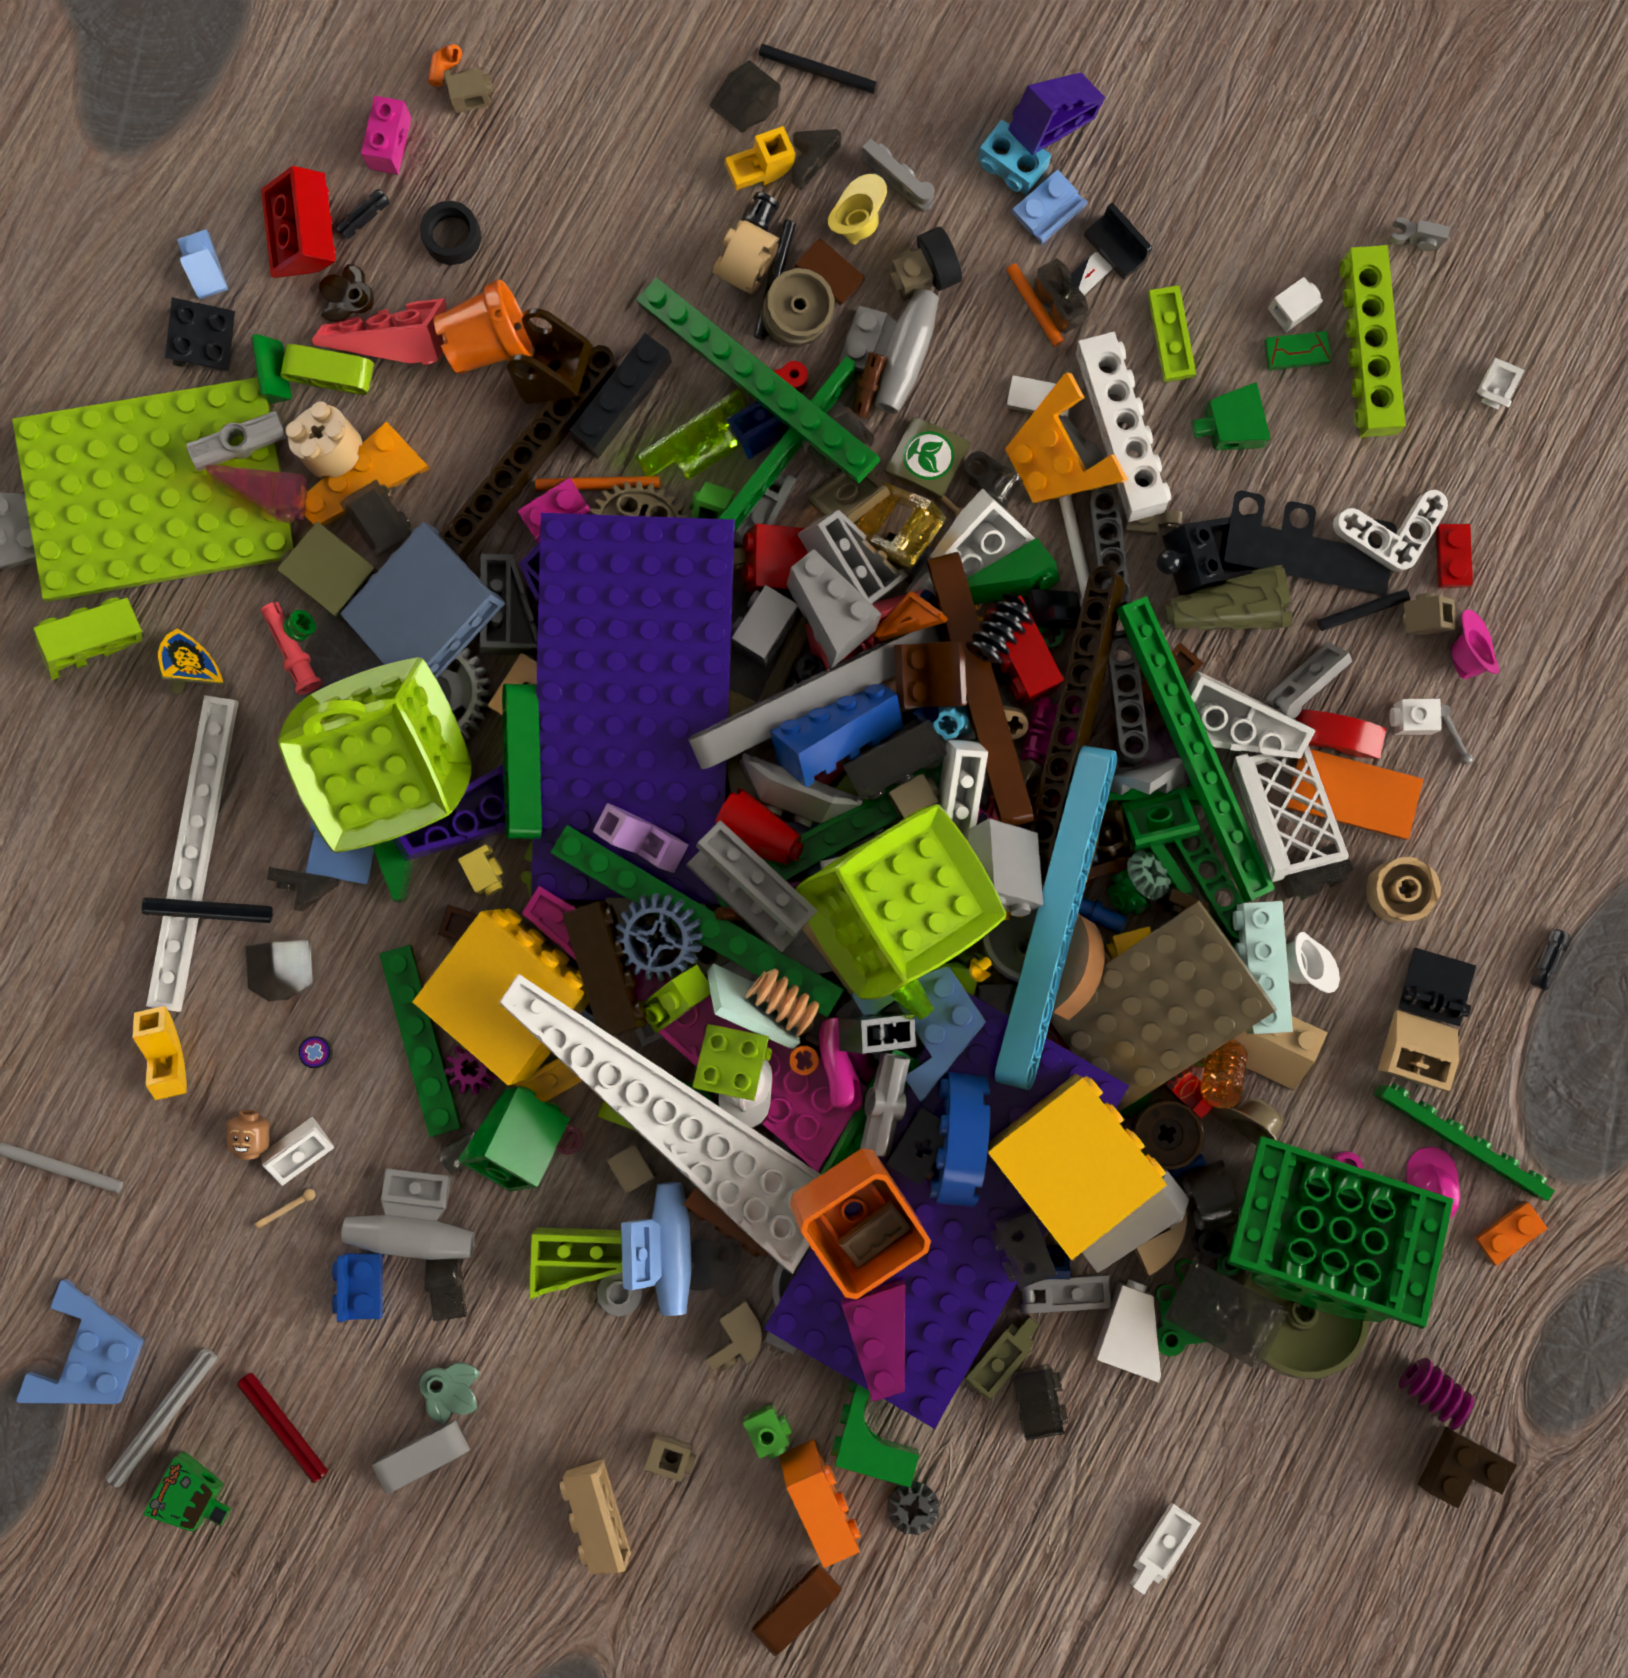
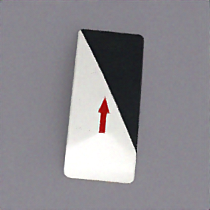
M1095 252L1056 289V292L1073 307L1113 268L1099 253Z

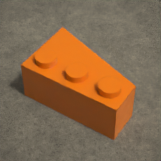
M815 1439L779 1455L786 1488L823 1567L826 1568L859 1553L857 1539L861 1537L860 1530L854 1518L848 1519L846 1511H849L846 1499L842 1491L837 1493L834 1486L837 1483L830 1465H825Z

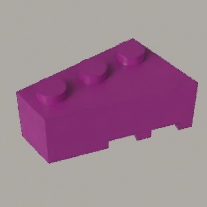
M902 1278L875 1287L858 1299L842 1298V1308L873 1402L905 1392V1281Z

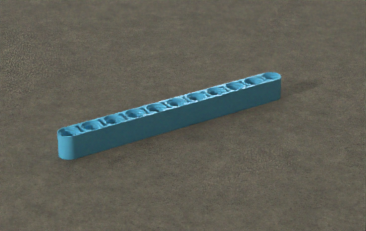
M1082 746L1080 749L1042 891L1043 905L1038 907L996 1066L995 1081L997 1083L1030 1090L1034 1084L1116 769L1117 753L1114 750Z

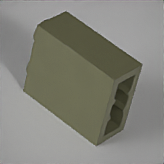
M318 521L313 526H308L302 532L300 542L293 550H288L282 556L280 566L277 568L280 573L341 622L344 618L340 613L345 609L348 602L364 588L370 577L378 572L373 565Z

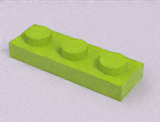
M1180 285L1149 290L1147 296L1164 383L1194 378L1196 376V369Z

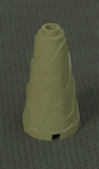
M1281 564L1254 570L1252 574L1227 579L1225 583L1196 589L1191 594L1171 599L1170 605L1165 606L1167 625L1173 624L1174 629L1199 628V630L1221 628L1237 630L1259 627L1261 630L1291 627L1292 611L1286 612L1285 609L1288 608V604H1291L1285 569L1282 568L1283 565Z

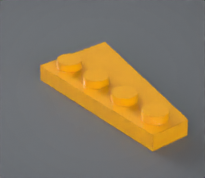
M386 421L362 443V447L359 446L357 454L360 457L352 469L339 477L331 478L329 475L325 476L294 504L313 525L318 521L321 525L325 526L353 511V508L361 503L369 502L379 497L378 494L393 486L396 488L407 482L406 479L417 473L422 474L430 468Z

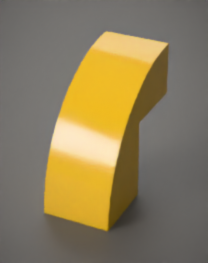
M166 1006L135 1012L132 1038L147 1059L146 1087L155 1100L187 1093L183 1052L174 1022Z

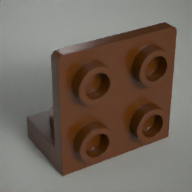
M963 641L894 645L895 684L900 709L959 707L967 705L966 656Z

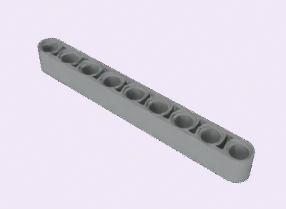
M935 625L887 639L838 663L832 669L828 668L696 733L688 741L701 769L717 765L771 738L770 730L779 727L784 721L798 719L809 714L815 708H824L837 702L841 697L852 696L864 691L869 685L879 684L895 676L894 645L943 642L938 628Z

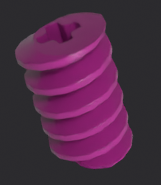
M1421 1358L1413 1363L1399 1379L1398 1387L1400 1388L1410 1384L1407 1393L1409 1396L1413 1397L1417 1393H1421L1418 1398L1420 1405L1426 1404L1429 1400L1431 1401L1428 1407V1411L1431 1414L1436 1413L1439 1409L1441 1410L1438 1416L1439 1421L1445 1422L1451 1418L1448 1424L1450 1430L1459 1428L1473 1408V1395L1468 1391L1464 1392L1463 1387L1458 1383H1454L1453 1378L1449 1375H1443V1370L1438 1366H1433L1432 1361L1428 1358Z

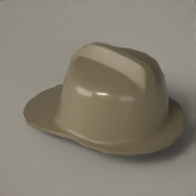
M1247 1099L1236 1108L1224 1105H1214L1211 1108L1212 1114L1219 1121L1244 1135L1256 1146L1261 1136L1278 1141L1276 1137L1284 1123V1119L1268 1103L1262 1100Z

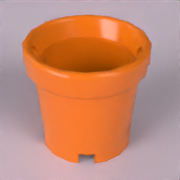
M503 280L491 282L484 287L482 293L446 312L434 316L437 336L442 334L444 344L441 345L442 350L456 373L460 372V375L477 368L508 360L513 355L533 356V346L522 324L523 314L514 295ZM521 324V329L516 330V325Z

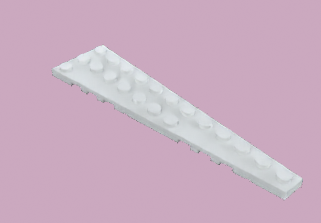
M518 974L499 1001V1004L783 1268L793 1274L810 1245L800 1232L790 1207L792 1194L819 1177L820 1173H817L814 1169Z

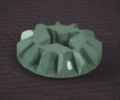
M1142 850L1129 858L1127 869L1130 880L1143 896L1152 900H1158L1169 892L1168 885L1171 881L1166 876L1168 870L1162 867L1161 859L1155 860L1151 852L1145 853Z

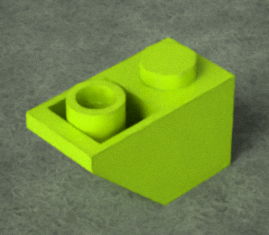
M698 965L669 981L643 1002L647 1013L645 1019L655 1033L670 1025L711 995L709 982Z

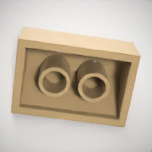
M1292 1016L1293 1032L1247 1034V1031H1244L1213 1051V1053L1291 1090H1295L1314 1064L1328 1032Z
M604 1459L566 1470L562 1477L563 1481L560 1482V1490L564 1501L570 1502L573 1512L569 1514V1521L573 1533H579L582 1545L578 1546L582 1565H588L590 1574L620 1573L625 1571L631 1552Z

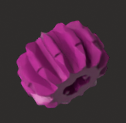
M459 1045L455 1046L454 1051L458 1058L455 1056H447L446 1061L454 1064V1068L445 1069V1074L455 1073L456 1076L450 1080V1086H455L462 1082L459 1088V1093L465 1094L470 1086L472 1095H478L480 1091L479 1084L484 1090H489L491 1085L486 1078L497 1080L498 1076L490 1072L491 1070L466 1048L464 1050ZM468 1061L478 1062L479 1068H476V1070L479 1072L477 1075L475 1073H467L466 1068H469V1066L466 1064Z

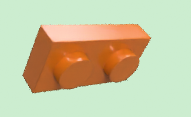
M1524 1201L1475 1236L1474 1239L1490 1262L1497 1266L1548 1228L1532 1205Z

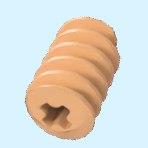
M774 968L767 973L764 972L754 982L745 997L749 998L756 993L758 997L755 1005L758 1007L767 1002L768 1005L765 1013L768 1015L777 1010L778 1014L775 1021L779 1023L787 1018L788 1022L785 1029L789 1031L797 1026V1038L813 1021L818 1011L819 1003L813 1001L807 1005L809 995L803 993L797 996L799 990L797 985L787 988L789 981L787 977L784 976L776 981L779 972L777 969Z

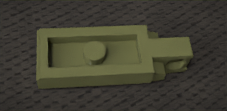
M1027 1314L1017 1327L1011 1323L1007 1328H1004L964 1376V1379L984 1397L991 1400L1031 1352L1030 1348L1034 1341L1030 1339V1336L1039 1327L1038 1322Z

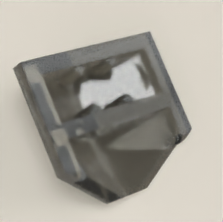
M749 60L729 73L712 100L710 107L742 133L748 130L749 127L767 120L778 107L781 85Z
M309 940L271 942L246 946L248 989L267 1001L289 1000L313 983Z

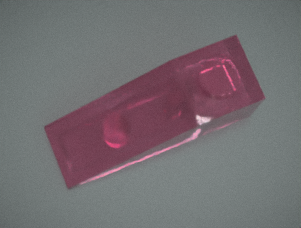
M215 465L206 466V472L214 481L275 517V520L292 523L294 519L304 520L308 483L302 474Z

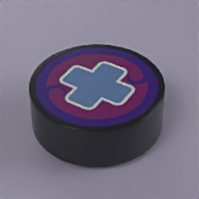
M312 1036L301 1043L298 1054L305 1066L321 1068L330 1062L333 1048L326 1038Z

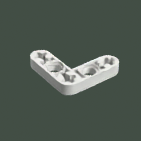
M1430 490L1420 495L1396 534L1355 508H1348L1338 513L1334 518L1333 528L1339 537L1394 572H1402L1411 568L1416 563L1448 507V500L1438 490ZM1433 499L1435 501L1433 506L1436 509L1429 512L1426 517L1420 516L1425 514L1429 508V504L1426 501ZM1351 517L1354 527L1347 530L1345 528L1347 523L1343 519ZM1412 523H1417L1422 527L1423 535L1420 539H1415L1410 535L1409 527ZM1366 526L1367 528L1362 533L1358 530ZM1371 532H1376L1381 536L1382 544L1380 548L1375 549L1369 545L1368 536ZM1406 545L1412 546L1406 549L1403 554V558L1406 561L1398 563V555L1395 553L1402 551Z

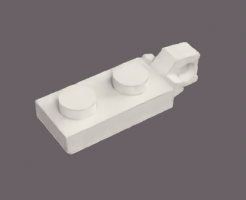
M1172 1502L1145 1542L1133 1564L1137 1571L1130 1584L1142 1594L1146 1593L1153 1580L1159 1584L1163 1578H1167L1200 1526V1522Z

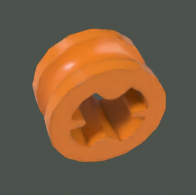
M800 1046L792 1051L789 1063L795 1073L808 1075L817 1069L819 1057L813 1048ZM804 1051H808L812 1054L810 1061L813 1065L810 1069H807L806 1066L804 1070L797 1067L799 1061L795 1057L799 1052H802V1055H804Z

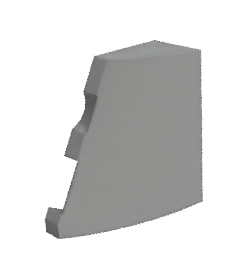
M1170 758L1115 773L1110 791L1122 795L1133 788L1146 794H1151L1155 790L1166 794L1184 782V764L1180 758Z

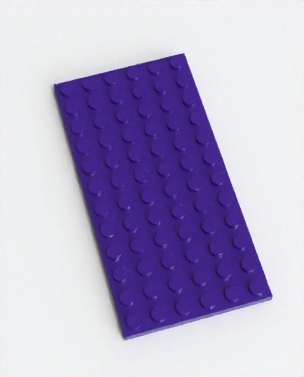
M541 513L536 696L539 702L542 830L540 839H533L531 898L538 886L560 899L606 901L607 898H626L550 853L566 825L697 903L701 904L704 902V904L720 905L713 891L686 865L700 851L696 847L697 843L717 824L715 823L716 817L726 801L727 760L712 767L701 769L688 739L696 733L729 718L734 519ZM607 803L656 825L689 845L674 873L656 867L634 852L611 845L593 832Z
M967 992L986 1023L962 1054L949 1067L948 1072L987 1076L990 1094L985 1095L984 1101L985 1105L990 1106L989 1141L1074 1074L1080 1075L1083 1078L1085 1076L1091 1077L1103 1092L1099 1096L1104 1104L1108 1102L1117 1108L1129 1085L1048 1038L1045 1039L1035 1081L1030 1090L997 1083L995 1081V1071L1009 1016ZM924 1047L917 1061L921 1062L919 1066L932 1058L926 1047ZM939 1080L930 1092V1095L923 1102L919 1101L910 1085H908L904 1092L906 1096V1110L902 1120L897 1121L891 1151L919 1105L940 1119L941 1115H945L944 1099L939 1098L941 1080ZM926 1138L923 1142L916 1141L917 1155H920L923 1151L926 1153L930 1151L931 1148L927 1145L929 1139ZM988 1153L982 1187H975V1194L979 1195V1200L975 1207L934 1203V1198L929 1197L930 1181L928 1182L924 1179L922 1184L919 1185L887 1165L885 1160L888 1156H878L916 1213L931 1240L928 1253L878 1285L881 1286L902 1278L905 1281V1392L883 1399L934 1429L1048 1230ZM937 1170L932 1178H936ZM858 1202L849 1203L845 1207L844 1213L849 1216L856 1215L861 1210V1204ZM810 1246L764 1329L869 1390L842 1308V1298L845 1296Z

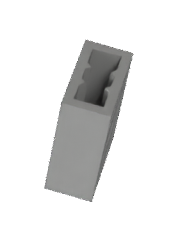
M990 818L968 829L969 844L992 881L1005 911L1011 912L1013 916H1026L1030 914L1031 910L1042 906L1043 894L1038 833Z

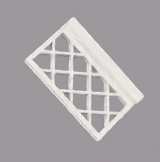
M1309 745L1303 753L1306 765L1302 772L1285 764L1288 757L1265 754L1249 757L1248 754L1236 756L1234 759L1232 770L1272 882L1283 880L1285 875L1347 860L1349 857ZM1267 762L1277 767L1271 780L1258 774L1257 764ZM1281 770L1298 778L1291 790L1275 782ZM1301 780L1315 787L1316 793L1312 800L1295 792ZM1262 783L1265 784V785H1267L1265 791H1264V788H1263ZM1271 788L1287 795L1281 808L1268 802L1267 794ZM1291 798L1308 806L1302 818L1285 811ZM1317 798H1319L1320 804L1316 803ZM1312 808L1325 815L1327 821L1322 829L1305 821ZM1272 812L1277 814L1275 819ZM1281 816L1298 824L1291 837L1278 830L1276 824ZM1328 826H1329V829H1330L1331 833H1329V832L1326 831V829H1327ZM1301 827L1318 834L1312 847L1295 839ZM1324 837L1335 843L1338 853L1326 855L1316 850V847L1321 838ZM1282 840L1287 842L1286 847H1284ZM1291 845L1308 853L1303 862L1290 864L1287 851ZM1312 855L1317 857L1315 859L1309 860Z

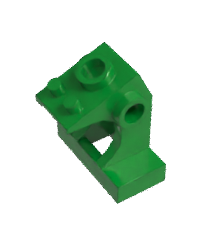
M1164 844L1145 848L1147 853L1151 852L1154 855L1155 860L1161 859L1162 867L1168 870L1166 876L1171 881L1168 887L1170 886L1171 889L1174 888L1186 894L1194 890ZM1128 869L1111 878L1114 884L1107 888L1106 891L1110 895L1113 905L1121 911L1123 916L1131 911L1138 915L1151 906L1149 898L1141 896L1131 882Z

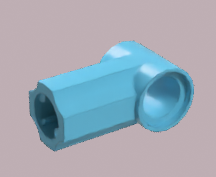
M967 706L938 707L939 717L933 722L936 734H940L947 740L972 732Z

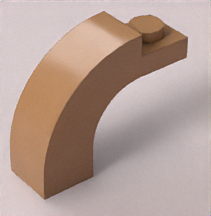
M1079 913L1053 1008V1013L1067 1020L1076 1015L1094 995L1100 983L1105 962L1104 944L1096 924L1082 917Z

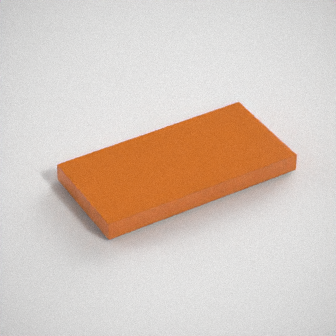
M1310 749L1336 822L1403 840L1409 839L1423 778ZM1303 755L1301 759L1296 758L1294 765L1295 769L1302 772L1306 765ZM1293 775L1289 785L1290 790L1298 779ZM1301 780L1295 792L1312 800L1316 790L1313 785ZM1291 798L1286 809L1305 813L1308 808L1307 805ZM1319 798L1316 800L1318 804H1320ZM1313 808L1309 812V815L1326 819L1323 813Z

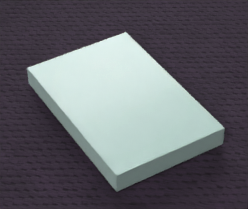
M714 963L709 967L707 976L715 1015L757 1034L769 1036L770 1040L790 1049H795L798 1046L800 1038L799 1036L796 1038L797 1026L787 1031L785 1029L788 1022L787 1018L777 1023L775 1021L778 1014L777 1010L767 1015L765 1013L768 1005L767 1002L757 1007L755 1005L758 997L756 993L749 998L745 997L754 982Z

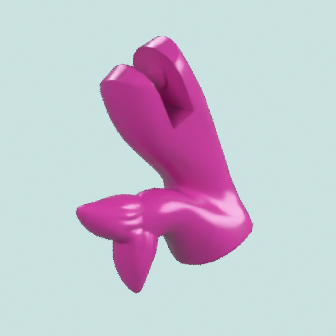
M838 1018L824 1020L820 1023L819 1046L829 1082L831 1104L845 1111H859L863 1103V1090L859 1076L869 1085L876 1072L873 1064L874 1056L871 1053L861 1054L839 1051Z

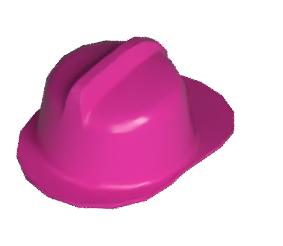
M1469 609L1463 611L1461 616L1463 633L1455 640L1450 649L1453 664L1459 677L1468 679L1487 671L1492 674L1499 673V665L1495 658L1492 639L1485 623L1474 611Z
M1425 1147L1417 1150L1411 1155L1407 1163V1184L1454 1199L1450 1215L1451 1219L1459 1208L1461 1196L1455 1162L1447 1152L1440 1148Z

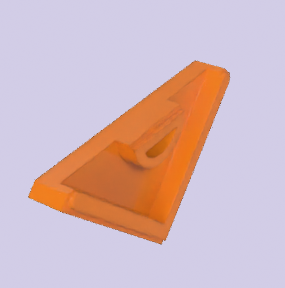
M910 591L872 634L879 641H884L945 623L948 618L919 595Z

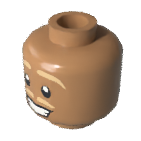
M256 1110L239 1111V1116L231 1118L227 1123V1149L234 1153V1157L238 1159L249 1160L260 1157L261 1153L266 1151L269 1146V1121L265 1117L259 1116V1112Z

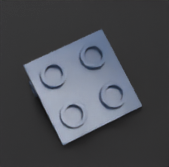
M311 822L310 831L314 832L306 873L368 885L375 853L373 846L335 853L330 850L313 822Z

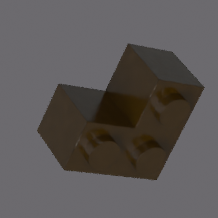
M1445 1427L1417 1485L1429 1494L1459 1509L1472 1480L1503 1495L1517 1465L1460 1433Z

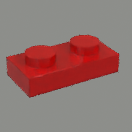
M1439 524L1436 527L1438 588H1469L1473 585L1470 524Z

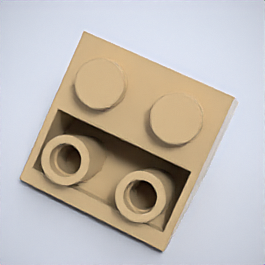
M1395 1010L1377 1071L1436 1090L1450 1091L1459 1062L1458 1029Z

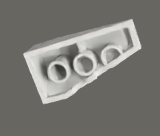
M1196 671L1188 687V691L1213 747L1301 759L1315 733L1313 728L1199 671Z

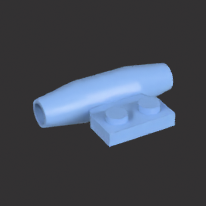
M682 1182L657 1183L652 1219L621 1223L623 1289L636 1290L655 1286L660 1314L664 1316L683 1315L687 1312L692 1274L690 1219L688 1208L684 1206L686 1198Z

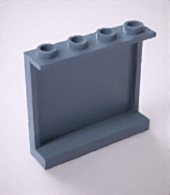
M423 521L419 527L411 532L410 537L403 545L391 554L384 566L370 577L364 588L348 602L340 614L384 665L420 657L424 659L434 677L437 678L504 606L505 602L498 594L489 590L439 536L441 533L439 530Z

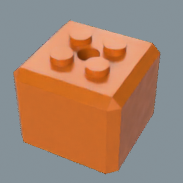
M861 1148L792 1194L790 1207L800 1232L845 1298H860L929 1251L930 1238L916 1213L874 1150ZM891 1200L909 1223L911 1229L858 1269L837 1240ZM858 1202L861 1204L859 1213L853 1216L844 1213L845 1207L849 1203Z

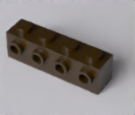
M595 902L563 913L564 922L596 1026L613 1037L646 1026L644 1018L647 1017L646 1009L642 1000H638L634 988L637 986L635 974L631 968L628 969V966L624 965L625 956H627V953H623L624 943L617 942L619 938L615 939L618 936L615 927L618 924V920L613 907L609 906L608 902Z

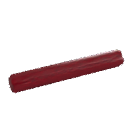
M253 1373L246 1374L238 1381V1388L312 1483L318 1482L327 1474V1468Z

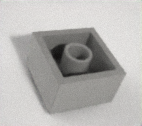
M767 585L764 586L761 592L758 590L754 592L747 604L750 608L745 618L740 616L731 628L734 650L764 669L771 662L799 616L798 604Z

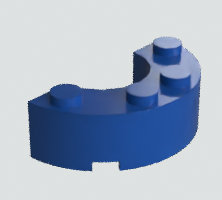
M947 1072L946 1079H941L939 1098L944 1099L945 1115H941L939 1133L944 1135L943 1149L938 1148L936 1178H931L929 1197L934 1198V1203L975 1207L979 1200V1195L975 1194V1187H982L990 1129V1106L985 1105L984 1101L985 1095L990 1094L986 1075Z

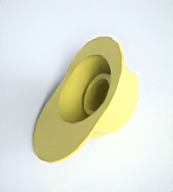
M865 174L859 176L847 186L828 216V225L831 231L842 234L853 245L871 236L876 231L879 224L878 211L887 194V184L882 177L877 174Z

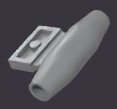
M916 289L898 323L885 312L862 306L857 308L839 359V364L847 356L855 361V371L863 373L868 351L887 357L879 380L880 388L875 402V406L884 412L898 414L918 378L933 335L939 297L931 291Z
M386 1168L381 1195L385 1215L346 1217L342 1226L341 1241L345 1244L385 1255L427 1260L460 1259L472 1257L475 1232L438 1221L445 1209H447L451 1176Z

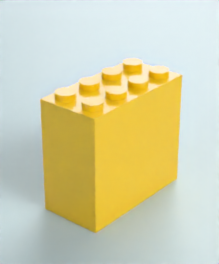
M503 908L481 911L412 1002L509 1086L531 1078L551 1053L547 1047L499 1004V1001L518 974L523 976L578 1014L582 1013L589 1004L580 970L577 971L568 963L570 961L569 957L558 949L553 950L545 943L546 938L540 932L532 928L529 930L521 923L522 918L512 909Z
M1077 1074L1071 1076L988 1142V1154L1071 1260L1167 1185L1162 1178L1166 1172L1154 1158H1151L1149 1154L1145 1156L1141 1152V1149L1145 1146L1138 1136L1128 1128L1123 1129L1120 1123L1124 1119L1116 1108L1108 1102L1104 1104L1099 1096L1103 1092L1091 1077L1085 1076L1083 1078Z

